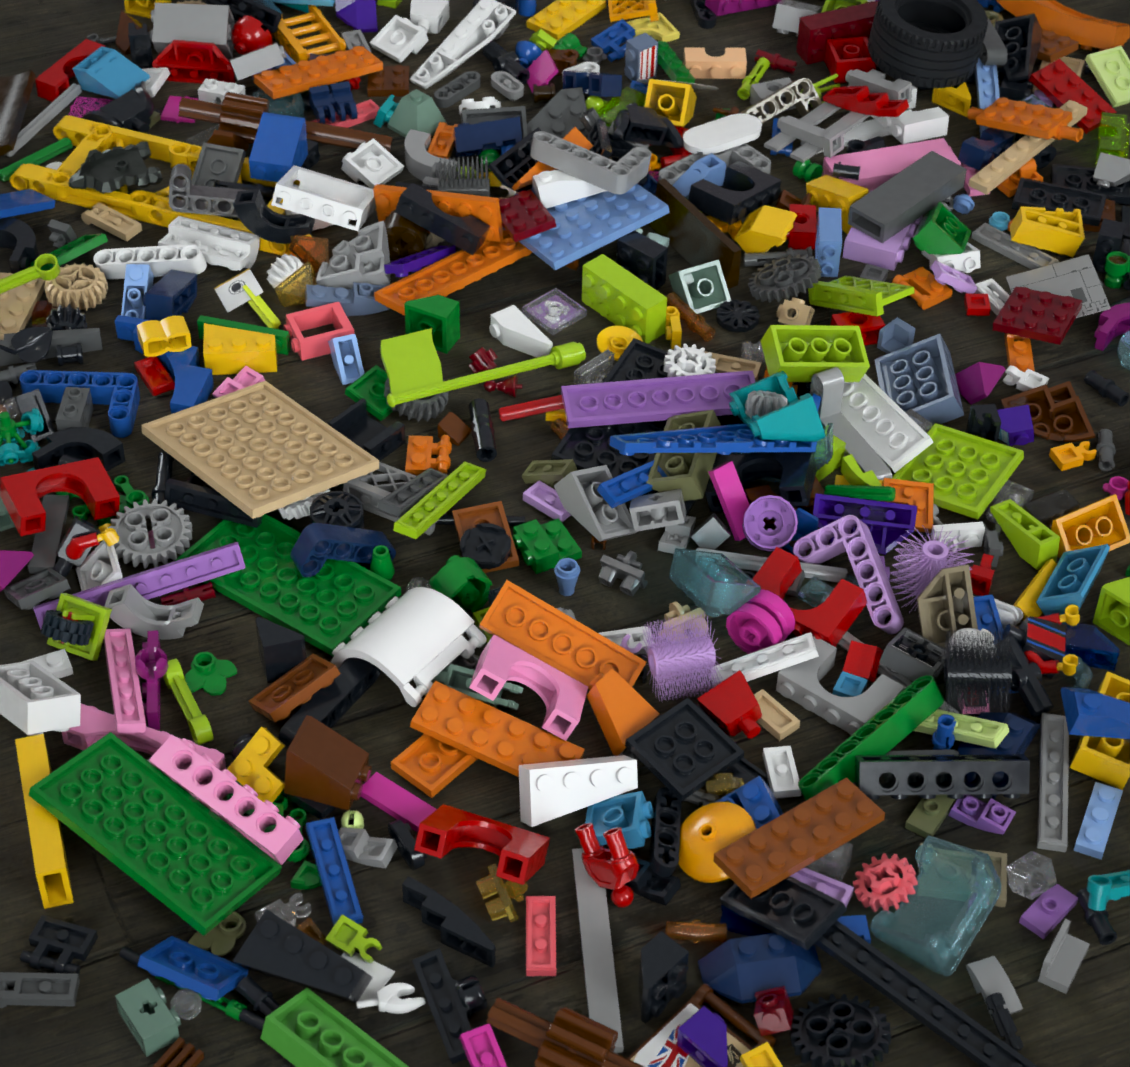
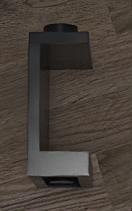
M363 398L328 422V425L377 458L379 462L405 443V425L397 420L387 428L367 415L366 400Z

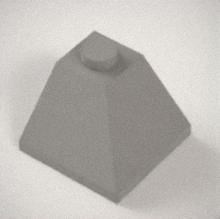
M1100 152L1093 175V180L1097 182L1096 185L1109 188L1110 185L1118 186L1130 181V159Z

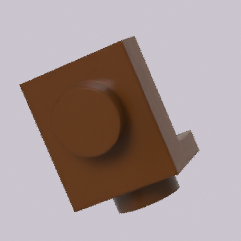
M783 189L779 194L775 208L789 211V204L812 205L810 203L812 194L807 193L803 200Z

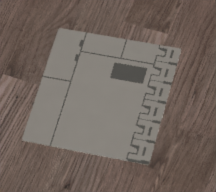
M1089 254L1006 277L1011 293L1017 286L1041 292L1046 291L1060 296H1071L1082 300V308L1076 318L1110 309Z

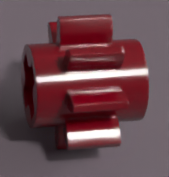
M481 347L469 356L472 362L468 366L474 374L494 369L497 366L494 362L497 359V355L492 348L486 351L484 347Z

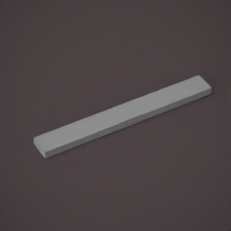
M572 849L588 1017L618 1032V1040L615 1043L614 1052L623 1053V1038L606 888L599 887L585 870L581 859L584 852L583 849Z

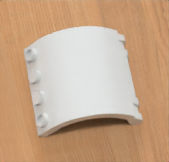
M415 587L407 591L402 597L398 598L395 596L385 606L387 610L382 614L379 611L376 612L368 620L369 625L365 629L359 627L350 636L352 640L349 643H340L332 652L334 657L331 663L336 665L338 669L347 658L355 657L372 663L399 687L406 702L410 706L416 707L422 701V697L427 695L433 683L431 681L459 655L465 659L470 658L475 653L474 649L482 647L487 642V639L474 625L475 621L453 600L436 590L426 587ZM465 632L469 637L468 641L462 636ZM412 679L417 686L415 689L409 684Z

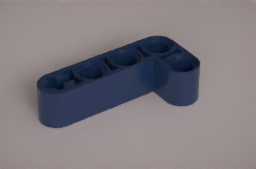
M312 523L304 528L291 550L290 556L303 577H312L321 570L327 559L371 564L373 549L376 546H386L389 549L391 560L395 558L396 550L381 531Z

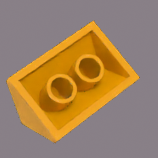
M1116 494L1054 519L1051 530L1060 536L1059 558H1061L1064 552L1108 544L1110 552L1130 543V533Z

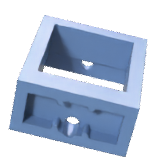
M819 207L815 259H818L822 271L820 273L821 277H838L842 248L841 208Z

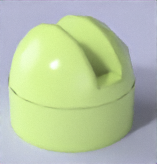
M357 810L346 811L341 818V827L364 829V818ZM354 819V825H349V820Z

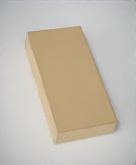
M764 689L754 694L762 713V717L757 722L778 741L799 729L800 720Z

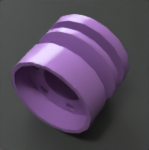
M767 495L759 497L750 504L744 514L742 527L744 535L751 545L759 550L774 551L776 547L782 548L791 541L797 530L798 519L796 511L790 502L779 496ZM765 518L768 521L774 519V527L776 529L769 528L765 530L763 528L765 525L763 520Z

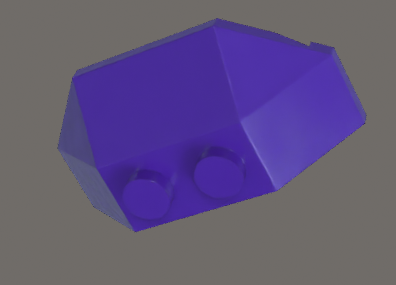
M335 0L336 16L347 25L353 27V30H361L362 33L378 32L375 0Z
M815 493L813 515L819 519V529L844 516L854 515L868 526L879 555H886L899 542L904 540L903 537L907 538L915 531L917 506ZM854 526L852 528L851 534L855 532L857 526ZM834 537L829 540L830 544L834 541Z

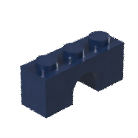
M563 71V89L582 87L583 93H588V95L621 96L622 75L590 71Z
M989 127L982 131L980 139L972 136L963 141L958 160L980 171L1013 145L1014 135Z

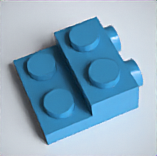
M642 791L618 795L588 806L585 824L593 823L600 846L607 844L603 835L604 832L612 828L621 827L628 849L645 846V838L651 837V827L648 819L654 816L653 807L650 801H646Z

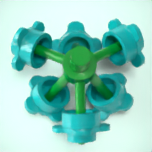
M33 408L31 412H25L21 417V422L16 423L10 419L8 412L0 413V466L15 464L19 459L21 463L33 461L32 453L41 447L38 446V442H33V440L24 442L22 439L25 437V431L35 435L37 431L41 432L44 429L43 417L37 408Z

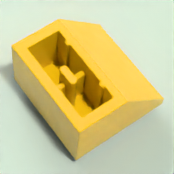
M764 205L748 214L734 239L746 253L768 252L771 247H778L786 241V235L793 228V222L797 215L795 212Z

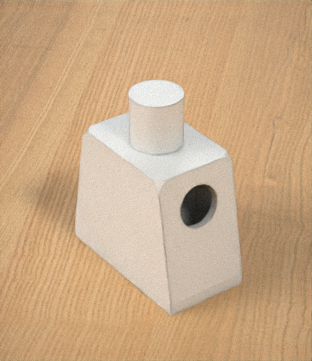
M411 0V23L416 26H422L427 33L438 34L449 19V0Z

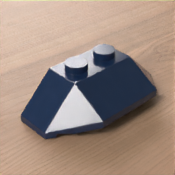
M981 712L977 718L1008 724L1009 733L996 749L961 742L957 751L960 755L1024 754L1040 729L1041 724L1017 713L1002 712L1001 714V712H995L994 714V712H990L989 714V712ZM972 771L965 775L967 783L975 779L976 772ZM996 772L992 777V782H1000L1004 777V772ZM992 794V799L995 800L998 794Z
M776 933L729 939L698 961L702 983L710 986L719 995L741 1004L756 1002L755 992L785 986L788 997L801 995L822 970L814 944L806 950Z

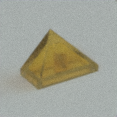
M307 261L274 288L283 307L306 303V284L317 285V277L310 262Z

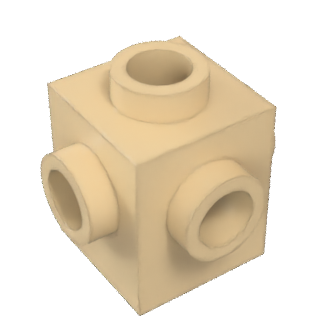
M792 297L791 301L785 299L784 303L780 304L777 310L778 322L782 325H810L815 309L805 305L806 301L794 297Z

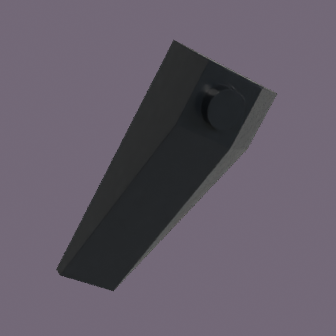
M1035 13L996 21L995 29L1007 49V62L1003 66L1009 82L1030 78L1041 45L1042 28Z

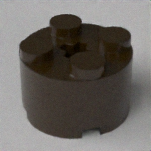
M395 210L390 212V215L385 219L390 260H397L398 258H404L423 251L428 230L395 213Z

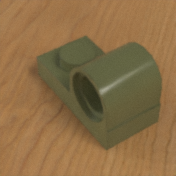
M573 459L535 460L531 462L522 474V478L525 484L536 483L540 480L555 490L554 485L570 472L578 470Z

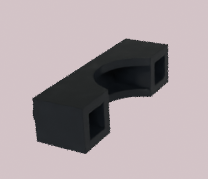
M411 183L401 194L395 209V213L471 255H474L482 246L490 229V225L472 215L456 217L441 211L433 203L432 193L414 183Z

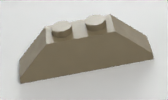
M969 565L942 568L917 597L922 637L947 649L949 630L952 636L954 631L956 632L963 628L978 629Z

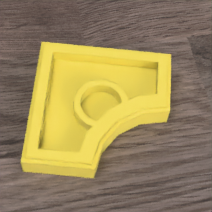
M658 13L659 21L651 22L650 16L627 21L635 29L634 37L647 33L658 41L669 42L680 39V32L662 13Z

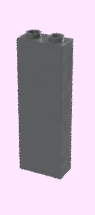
M931 151L850 205L848 224L884 243L930 211L939 201L943 202L963 188L967 169Z

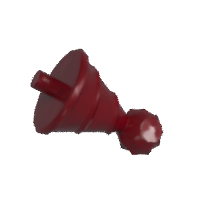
M515 374L497 383L494 380L486 381L484 388L488 392H492L496 388L498 391L500 390L516 398L517 389H522L523 385L518 384V378Z

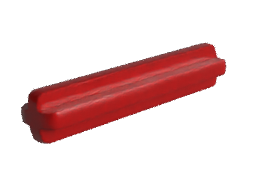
M562 395L499 408L500 419L504 422L564 409Z

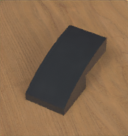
M637 859L639 869L636 878L624 885L629 886L634 893L666 906L681 887L679 877H661L651 870L648 861Z

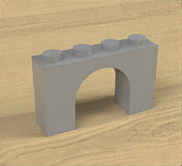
M815 636L813 638L819 656L780 670L776 691L784 697L795 701L806 710L812 711L850 735L856 732L905 689V686L881 674L864 693L858 696L840 697L829 693L821 686L819 681L834 667L837 648L822 639H816Z

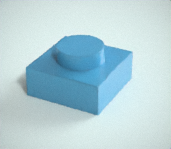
M842 671L832 694L840 697L858 696L864 693L868 680Z

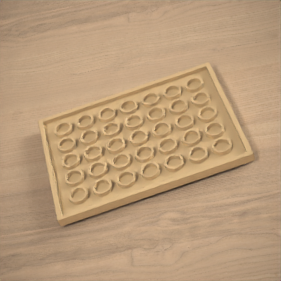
M267 381L141 425L142 434L252 519L379 469V460Z

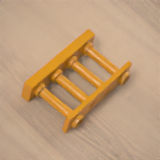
M309 5V13L287 19L281 18L277 32L272 34L277 42L283 46L284 51L296 63L303 60L308 61L311 57L330 52L345 51L347 49L345 40L340 38L322 15L321 10L315 5ZM308 21H311L313 23L295 29L288 28L289 26L301 24ZM316 31L320 32L319 35L307 37L300 40L298 38H295L297 36L309 34ZM327 41L328 45L316 47L309 50L303 48Z

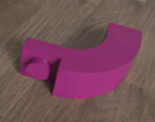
M1130 303L1112 306L1100 315L1098 327L1094 338H1097L1096 349L1104 351L1116 336L1129 333Z

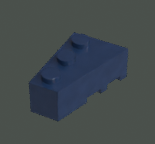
M520 117L484 121L471 125L470 123L458 124V127H454L453 131L456 157L478 156L487 149L496 150L500 154L501 146L516 145L522 140Z
M170 270L144 294L143 305L146 306V319L161 321L170 316H181L182 313H188L197 296V274Z

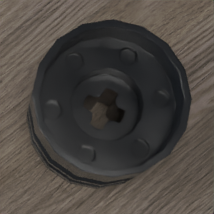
M330 491L321 494L313 500L310 506L311 524L323 523L364 529L363 504L358 497L344 491Z

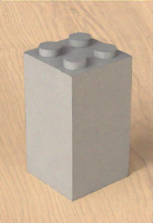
M155 3V10L151 11V22H154L153 30H150V41L153 43L154 49L157 50L158 54L173 40L214 43L227 59L233 58L231 32L235 19L229 5Z

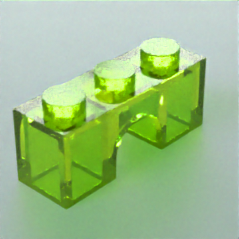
M1102 112L1098 128L1097 141L1099 143L1095 166H1097L1100 152L1128 158L1130 124H1127V115Z

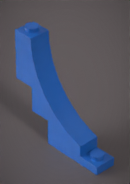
M118 315L115 319L117 338L134 341L135 350L143 353L138 340L137 325L149 320ZM192 346L180 352L168 351L157 356L175 382L174 393L170 401L171 414L207 402L214 388L212 369L200 367L198 347Z

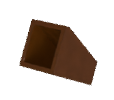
M306 715L287 750L284 793L349 811L353 801H358L361 796L362 783L368 782L372 766L368 765L369 753L314 717Z

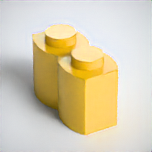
M170 316L161 321L149 320L137 325L138 340L144 355L147 357L160 356L168 351L180 352L192 347L190 331L183 316Z

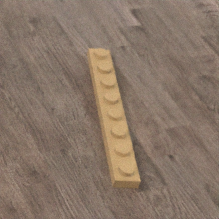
M1069 100L1060 107L1064 111L1072 112L1073 120L1068 123L1067 126L1072 127L1087 115L1088 108L1072 100ZM1029 135L1023 136L969 179V187L987 195L1056 139L1050 138L1048 140Z

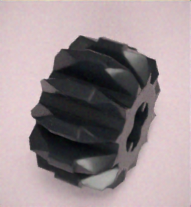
M60 304L57 309L52 308L46 320L47 327L51 328L52 331L87 329L85 313L80 312L79 307L73 309L70 304L67 307H63Z

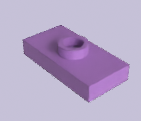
M1053 882L1020 917L1019 923L1044 939L1077 904L1078 897Z

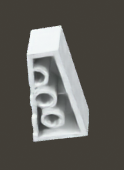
M626 755L519 765L521 822L533 827L638 788L637 760Z

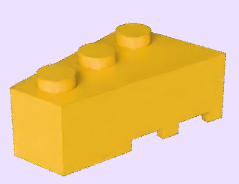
M829 175L821 176L806 183L807 193L812 194L810 203L816 205L817 211L819 207L841 208L842 231L848 235L852 227L848 224L850 205L867 195L869 190Z
M1020 207L1010 225L1011 241L1033 246L1041 250L1052 251L1059 255L1074 257L1085 238L1081 209H1074L1073 212H1064L1063 208H1057L1055 211H1046L1043 207Z
M204 323L205 368L212 369V375L238 374L245 366L258 373L277 372L275 335Z

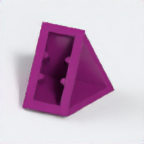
M978 362L956 373L959 393L970 405L988 397L1006 369L1000 365Z
M0 550V591L33 558L34 554L32 552Z

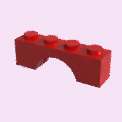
M85 39L35 79L38 97L53 102L69 87V79L75 76L72 68L101 46H106Z

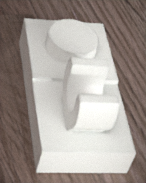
M983 522L933 525L932 540L936 537L937 532V539L935 540L938 541L941 533L940 542L944 538V544L949 539L952 540L955 536L957 537L946 545L948 547L960 543L952 547V549L981 547L985 527Z

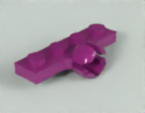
M154 630L147 631V642L142 643L143 649L135 657V667L137 674L147 681L142 683L143 699H147V703H143L145 720L148 719L149 728L160 730L161 677L168 670V660L166 653L160 646L159 631Z

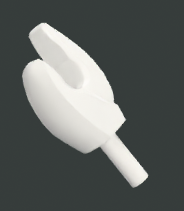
M392 983L379 989L376 992L377 998L356 1001L357 1009L378 1005L380 1012L402 1014L423 1006L425 998L400 999L399 997L414 993L415 988L406 983Z

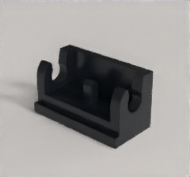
M128 23L132 62L141 69L153 68L150 33L147 30V25L143 23L141 29H136L134 23Z
M971 405L966 433L997 442L1001 419L996 405Z

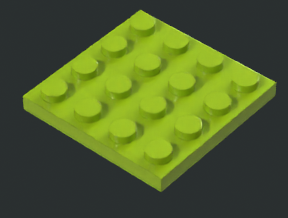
M935 423L927 433L934 443L898 470L892 479L934 483L933 503L936 506L978 520L1024 459V451Z

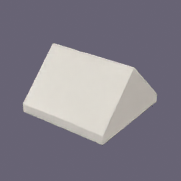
M103 540L84 560L81 567L76 568L81 591L122 579V572L114 545L107 546Z

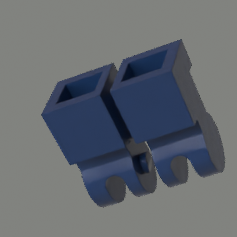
M349 81L331 84V93L328 85L309 88V103L316 116L317 123L325 124V118H328L330 123H334L336 121V111L340 121H345L346 115H349L351 120L357 119V107L353 100Z

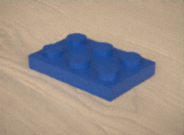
M173 936L141 954L138 966L148 970L151 975L166 978L180 988H188L199 993L205 999L215 1001L236 988L239 982L248 974V969Z

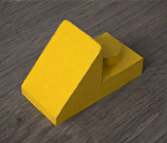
M964 82L957 88L952 86L934 88L932 102L967 117L971 96Z

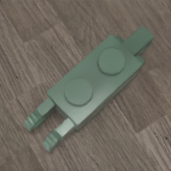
M454 664L447 666L432 680V682L436 680L492 707L498 708V706L513 710H517L519 704L513 700L502 699L503 690L522 694L524 689L521 686L506 682L494 701L469 688L475 670Z

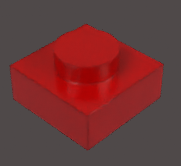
M965 294L966 315H990L991 307L988 294Z

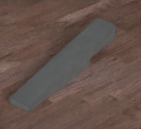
M100 328L53 331L49 352L43 359L58 357L57 345L67 347L76 346L77 343H81L83 353L102 350L103 344ZM16 333L4 334V340H0V344L14 350L11 339ZM0 349V366L24 362L20 359L19 354L13 355Z

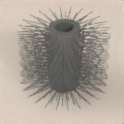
M481 156V179H479L480 173L477 157L476 179H474L473 157L471 179L468 157L467 173L464 166V157L462 159L463 179H461L459 157V161H457V178L455 157L453 169L449 157L448 178L445 157L443 163L444 178L442 175V162L439 158L438 191L490 197L487 156L485 160V178Z

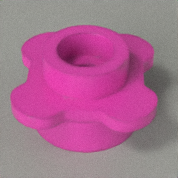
M1120 476L1112 477L1109 484L1105 483L1103 485V490L1108 492L1110 496L1116 494L1118 500H1122L1125 493L1129 491L1127 487L1128 480Z

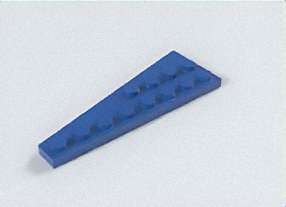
M746 424L613 435L610 437L609 446L619 450L620 454L628 456L635 453H718L730 455L731 452H816L817 442L761 440L758 436L754 437L751 429Z

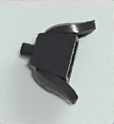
M141 81L135 85V90L132 89L101 107L100 111L87 112L81 118L147 133L150 129V117L153 114L154 105L146 90L145 82Z
M631 103L626 105L625 109L618 112L615 116L613 139H624L625 141L657 146L663 145L676 149L684 147L683 138L667 117L658 115L652 108Z

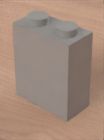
M273 43L230 60L237 80H241L285 63L284 58L287 56L282 45L278 46L277 43Z

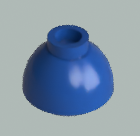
M519 41L515 47L519 63L525 68H528L542 54L539 46L530 41Z

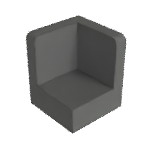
M715 513L709 516L691 533V538L700 548L713 550L731 536L730 529Z

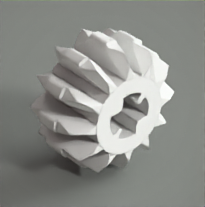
M283 254L281 258L277 257L276 262L272 263L271 269L267 271L269 284L281 293H290L292 289L296 290L297 285L302 284L301 280L306 276L304 273L306 267L300 259L292 254Z

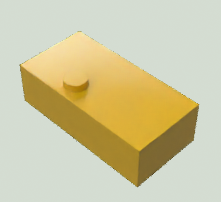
M1107 671L1097 692L1130 703V680ZM1081 736L1070 768L1123 790L1130 777V739Z

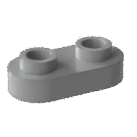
M497 71L491 75V86L506 98L518 100L524 95L523 83L508 72Z

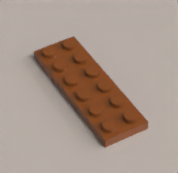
M846 777L714 853L713 862L752 899L884 821L885 812Z

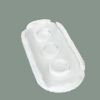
M732 114L687 130L683 135L684 148L693 154H697V151L703 152V155L716 154L757 139L760 136L762 123L753 115Z

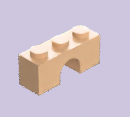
M684 47L683 64L695 79H744L747 67L745 48H725L724 55L713 57L706 54L705 48Z

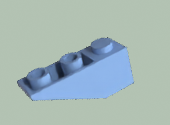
M126 264L122 316L146 319V306L143 305V297L153 287L154 280L150 265Z

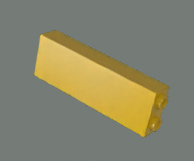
M44 734L15 739L35 873L44 909L74 903L60 820L29 796L30 787L52 773Z

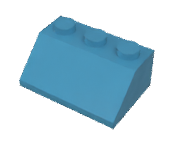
M1108 544L1068 551L1062 554L1036 601L1045 616L1054 613L1065 614V608L1069 605H1077L1080 610L1109 552L1110 547Z

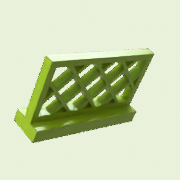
M843 276L830 282L818 281V283H814L813 288H808L810 305L880 316L884 314L883 306L914 294V287Z

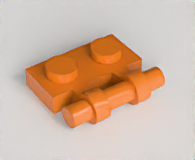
M409 435L405 472L418 476L427 469L432 468L447 474L451 464V459L449 458V454L452 451L450 437L442 435L438 443H433V436ZM432 455H439L437 458H432Z

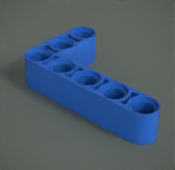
M28 370L20 375L22 394L39 389L44 403H61L66 387L90 388L93 404L110 405L108 417L111 434L118 438H124L132 433L140 402L139 385L136 375L117 372Z

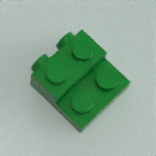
M559 518L541 525L535 519L513 527L512 538L515 548L520 550L527 566L530 565L536 574L555 568L558 561L563 558L574 560L582 558V550Z

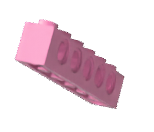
M171 735L149 759L150 763L278 864L282 865L304 840L299 831L300 824L290 816L284 818L278 814L279 809L269 800L262 802L258 799L257 792L249 785L245 784L243 787L236 782L237 778L224 768L223 771H220L215 767L216 762L205 753L200 756L195 752L196 748L188 740L182 738L180 741ZM186 763H191L187 769H181ZM212 778L210 783L202 785L204 780ZM227 794H233L229 800L222 801ZM255 809L250 816H243L246 811ZM276 825L273 831L264 832L268 826Z

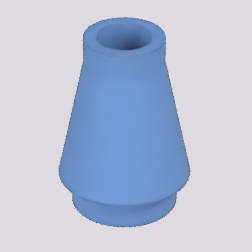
M563 558L556 564L554 572L559 586V593L563 596H571L575 591L580 567L574 559Z

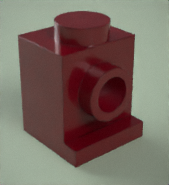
M785 986L755 992L757 1001L754 1017L761 1036L791 1030L794 1012Z

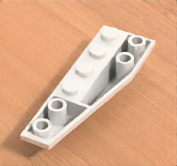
M480 0L410 78V82L427 89L445 78L474 53L491 42L516 14V10L495 0Z

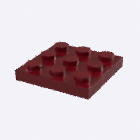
M1016 286L994 320L993 331L1060 345L1082 308V300L1071 296H1060L1046 291L1041 292L1027 287Z

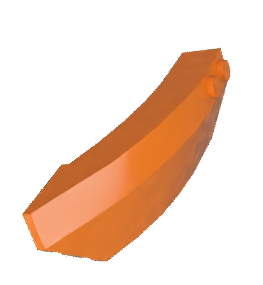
M996 0L1004 9L1016 17L1035 13L1042 29L1053 31L1061 36L1070 37V39L1079 42L1081 49L1092 50V47L1099 48V51L1123 46L1130 38V24L1093 17L1069 8L1056 0Z

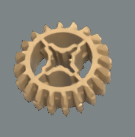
M74 263L73 265L65 264V267H60V274L53 280H46L44 289L48 302L52 303L53 307H58L60 304L63 307H67L70 304L73 309L79 307L80 310L87 311L90 307L95 308L96 304H102V300L106 299L108 284L100 268H94L93 265L86 266L85 263L81 265Z

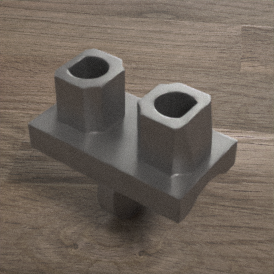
M629 551L626 556L618 554L616 559L603 554L600 560L602 569L598 576L601 584L612 587L616 578L623 580L619 586L620 590L629 596H633L639 587L645 589L648 582L644 580L645 572L640 570L642 563L636 561L637 554L635 552Z

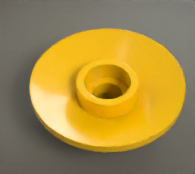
M610 326L598 334L596 343L599 351L604 356L618 361L633 338L642 342L643 340L631 328Z

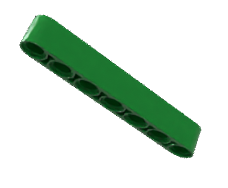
M926 675L913 681L802 777L798 782V787L805 800L812 798L846 777L854 783L855 756L886 755L944 703V699L933 676Z

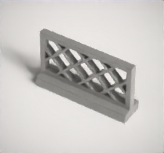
M379 462V469L377 470L385 474L373 475L374 471L367 475L344 483L343 491L358 497L363 504V510L396 522L400 518L379 510L378 502L391 493L388 491H395L416 476ZM394 480H404L406 482L395 483ZM388 481L389 484L378 485L377 482ZM435 523L424 533L431 535L435 531Z

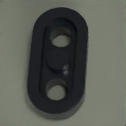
M400 819L389 823V835L391 839L395 840L398 846L397 850L409 868L414 871L424 866V859L427 858V854L414 850L416 840L410 825L407 822L403 823Z

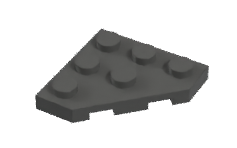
M582 87L561 89L527 124L528 135L539 127L541 131L563 139L576 127L588 139L587 136L589 134L578 118L587 111Z

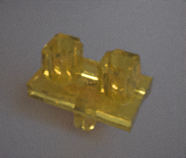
M496 864L488 866L490 874L477 880L476 883L483 899L497 893L500 896L485 903L492 921L506 916L509 917L511 923L519 920L510 898H515L517 902L524 899L523 894L528 889L527 882L521 885L507 880L504 884L502 878L496 877L498 869Z

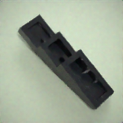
M408 876L402 884L403 902L421 910L422 922L441 931L442 944L493 968L495 965V945L480 927L462 910L438 892Z

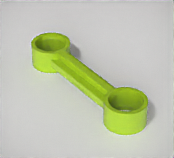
M42 254L36 258L34 266L0 279V294L37 278L43 280L55 279L60 274L57 258L52 254ZM45 264H55L50 270H40Z
M177 658L169 660L168 670L163 678L168 689L172 690L188 722L195 744L201 745L213 741L210 723L206 715H202L185 681Z

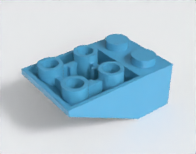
M103 46L72 68L82 90L115 99L132 89L135 90L137 83L145 82L150 78L148 73L118 51Z

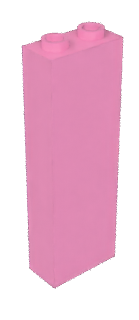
M940 138L836 155L831 158L824 157L822 176H832L834 163L838 164L841 162L843 165L860 166L858 180L839 177V179L867 188L870 192V190L873 191L931 151L960 166L961 162L945 139Z

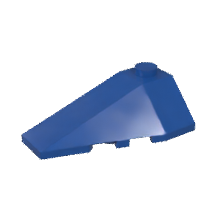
M1061 688L1069 735L1130 739L1129 702L1090 689Z

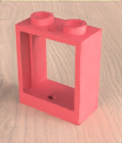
M339 301L286 314V325H283L284 330L289 331L293 352H298L302 361L331 354L329 340L354 334V328ZM328 324H333L336 329L306 338L301 333V331Z

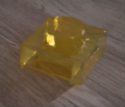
M732 773L715 775V780L706 781L707 793L717 795L731 793L744 785V780L733 777Z

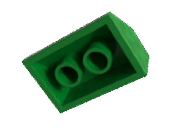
M939 201L921 219L913 240L919 250H925L928 254H962L967 245L971 230Z

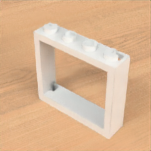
M294 165L276 183L271 205L359 231L374 211L375 198L371 188ZM295 180L300 181L299 185H295L293 183ZM350 219L357 220L355 226L349 224Z

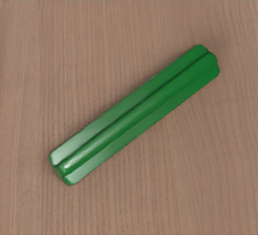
M826 485L824 494L874 501H893L896 490L891 486Z

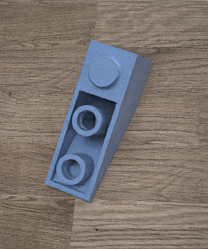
M711 153L695 161L672 186L686 199L689 198L691 185L702 179L722 186L725 179L726 163Z

